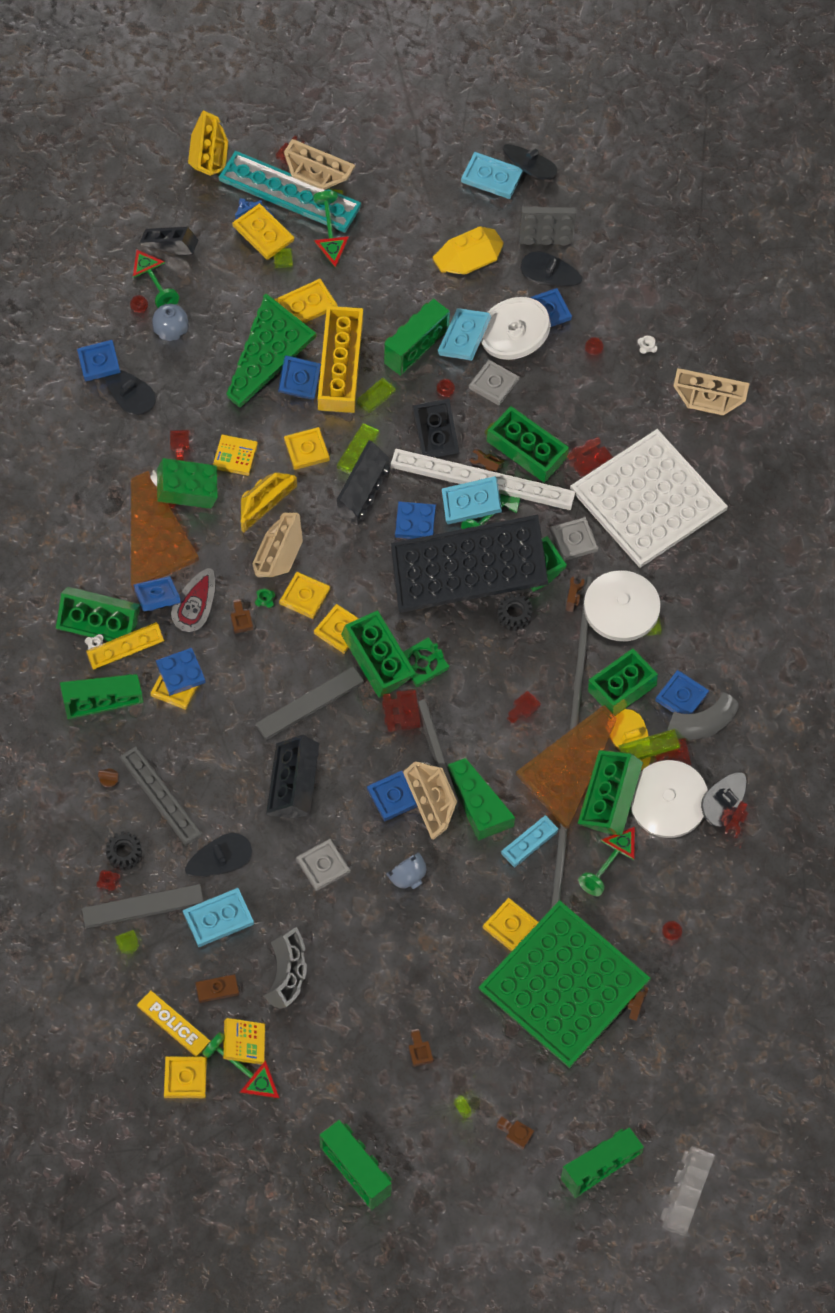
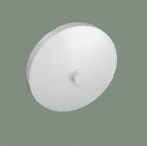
M515 297L504 300L487 312L490 313L491 320L481 343L490 355L499 359L511 360L527 356L537 350L549 335L551 321L548 312L540 302L532 298Z
M612 571L601 575L591 583L585 595L584 613L590 626L603 637L615 641H631L643 637L655 626L660 613V599L655 587L643 576L630 571Z
M674 760L659 761L647 766L640 772L630 807L635 820L644 830L658 837L676 838L690 833L702 822L704 815L701 809V802L708 790L701 775L691 766Z

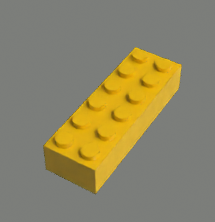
M327 306L318 390L319 411L355 413L363 328V308Z

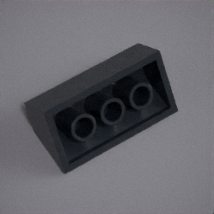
M370 440L367 442L337 498V517L357 526L360 520H364L368 505H372L376 490L379 491L381 489L382 479L384 475L387 476L391 468L389 457Z
M305 735L276 743L266 810L267 815L299 818L310 814L320 743Z

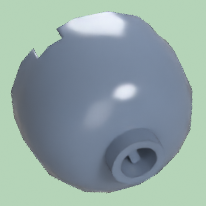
M170 303L160 306L154 312L152 319L153 331L161 339L172 341L186 334L189 324L187 314L183 308Z
M417 852L397 865L392 872L391 870L387 872L386 875L395 886L404 889L411 886L414 889L423 883L421 879L426 874V863L420 853Z

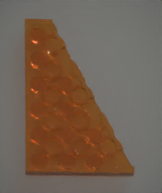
M148 471L131 478V588L133 591L134 584L163 578L199 561L196 551L168 504L157 502V486L151 480V475Z
M605 705L516 771V776L565 829L570 826L588 786L599 750H604L617 721V718Z

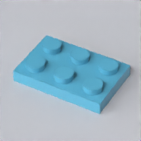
M474 152L461 178V182L511 199L523 174V170L509 163Z
M457 308L438 349L439 355L473 360L491 320L490 313Z
M496 476L442 488L447 524L502 512Z
M239 888L183 910L198 948L254 925V921Z

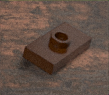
M235 974L195 982L199 1003L239 995Z

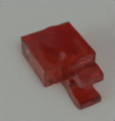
M189 430L170 431L171 450H176V460L184 461V450H189Z
M526 691L514 701L513 706L515 708L508 713L509 717H507V720L513 724L522 714L527 718L540 708L541 703L529 691Z
M740 801L730 823L725 828V834L730 829H734L736 831L734 838H738L740 834L739 824L740 822H745L749 813L746 811L748 804Z

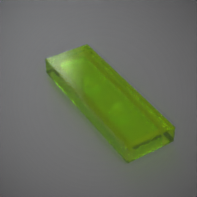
M362 423L339 460L337 469L351 474L369 440L374 442L379 435V430Z
M675 729L618 745L620 753L633 754L639 760L680 748Z

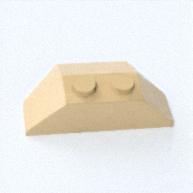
M294 139L291 140L284 151L291 176L321 190L346 181L355 168V165Z
M677 368L674 388L687 408L725 415L746 401L750 383Z
M283 513L280 519L266 532L252 563L257 577H274L290 571L303 542L300 515L298 513Z
M414 762L403 771V774L430 837L435 839L447 829L457 800L443 768Z

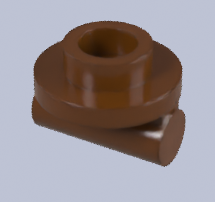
M111 768L99 770L98 778L104 787H113L119 781V773Z

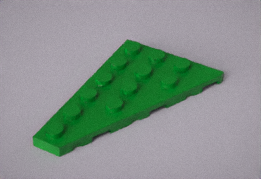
M266 293L263 295V301L260 308H258L257 317L254 319L248 341H246L244 346L245 349L238 361L236 373L233 375L232 383L226 393L227 398L239 408L282 370L285 356H297L317 337L316 332Z

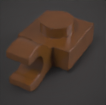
M480 449L473 450V453L478 455V459L470 458L469 461L471 463L477 464L481 462L480 464L485 465V468L490 471H498L503 468L504 460L491 454H485Z
M571 577L566 611L573 612L574 605L578 606L580 595L577 592L583 589L584 579H581L580 584H575L574 577Z
M241 599L233 600L235 613H231L230 616L234 633L253 630L249 610L243 611Z
M645 987L643 992L639 991L635 999L633 998L629 1002L628 1009L631 1010L629 1019L637 1021L643 1000L648 993L647 987Z
M419 1029L411 1030L413 1045H409L408 1049L413 1067L433 1063L429 1042H422Z
M502 1116L496 1126L508 1134L506 1136L507 1141L522 1150L534 1133V1130L516 1120L513 1125Z

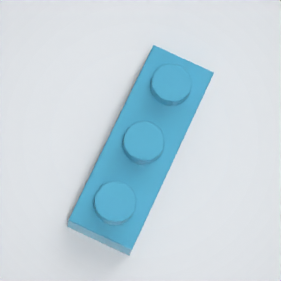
M545 815L504 848L501 854L515 868L558 833L559 829Z

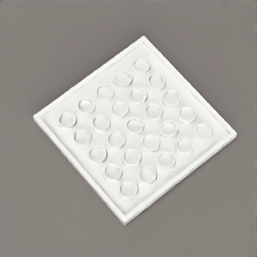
M658 429L570 486V490L575 491L576 497L639 568L725 512L728 507Z

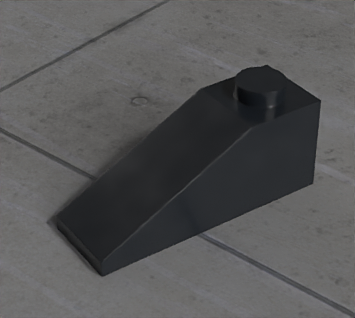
M189 227L145 229L139 243L143 246L169 253L187 255L193 254L199 240Z

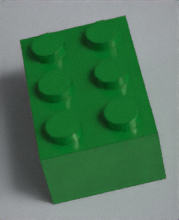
M162 458L157 468V502L211 509L218 498L217 465Z
M632 648L588 680V692L614 717L656 687L658 674Z

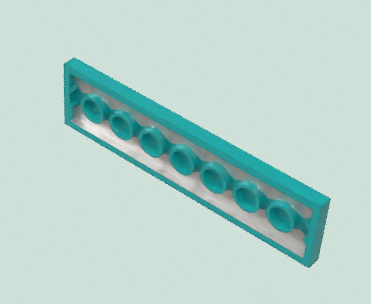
M237 151L233 153L219 176V181L327 225L325 205L315 203L313 195L321 191H332L330 189L321 190L293 178L291 173ZM338 193L337 201L329 204L332 228L346 233L361 208V202Z

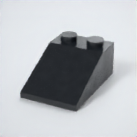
M450 399L413 405V416L422 455L436 458L460 453Z

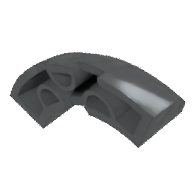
M722 692L719 700L705 711L695 714L673 712L666 738L687 742L693 739L709 738L717 734L719 730L732 721L739 708V703L731 695Z
M297 927L270 942L276 955L277 973L272 987L263 996L271 1005L277 1008H285L295 1000L301 991L300 987L306 977L307 964L304 959V952L306 950Z

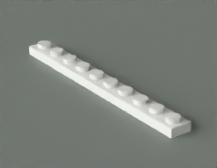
M395 449L391 461V468L458 484L496 476L500 494L571 510L575 497V491L400 449Z

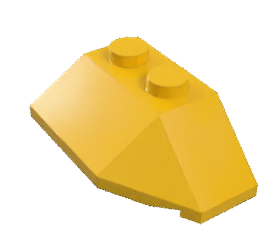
M203 110L191 134L188 164L194 169L212 176L221 173L226 166L228 139L220 125L219 117Z
M479 226L448 240L433 256V260L441 272L468 274L497 261L504 242L495 229Z
M272 473L264 479H260L250 491H246L241 498V531L246 532L297 487V477L290 474Z

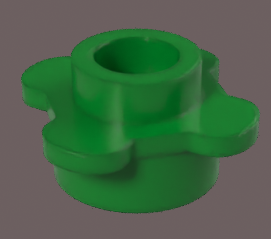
M268 589L258 590L256 592L257 600H255V605L258 607H273L272 601L275 593Z

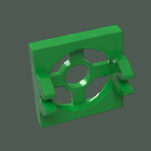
M429 637L403 651L408 661L411 654L415 657V664L411 665L414 671L420 670L426 673H416L411 678L416 687L449 670V665L444 659L442 650H439L438 644L432 643ZM418 650H428L433 654L428 657L421 656ZM421 659L428 661V665L424 668L419 667L417 664ZM437 659V666L432 671L430 669V662Z

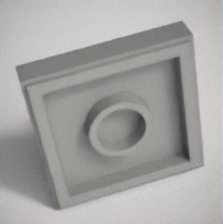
M488 360L469 384V389L500 406L519 381V376Z
M586 517L550 527L559 554L564 561L598 552V546Z
M331 839L296 857V861L315 891L350 873L349 867Z

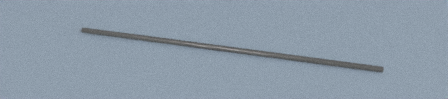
M586 577L584 600L586 592L593 582L592 577ZM584 600L551 909L561 897L589 625L584 613Z

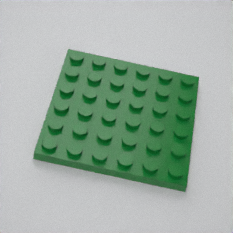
M559 900L478 988L570 1069L625 1009L629 1002L635 998L636 994L645 987L651 978Z

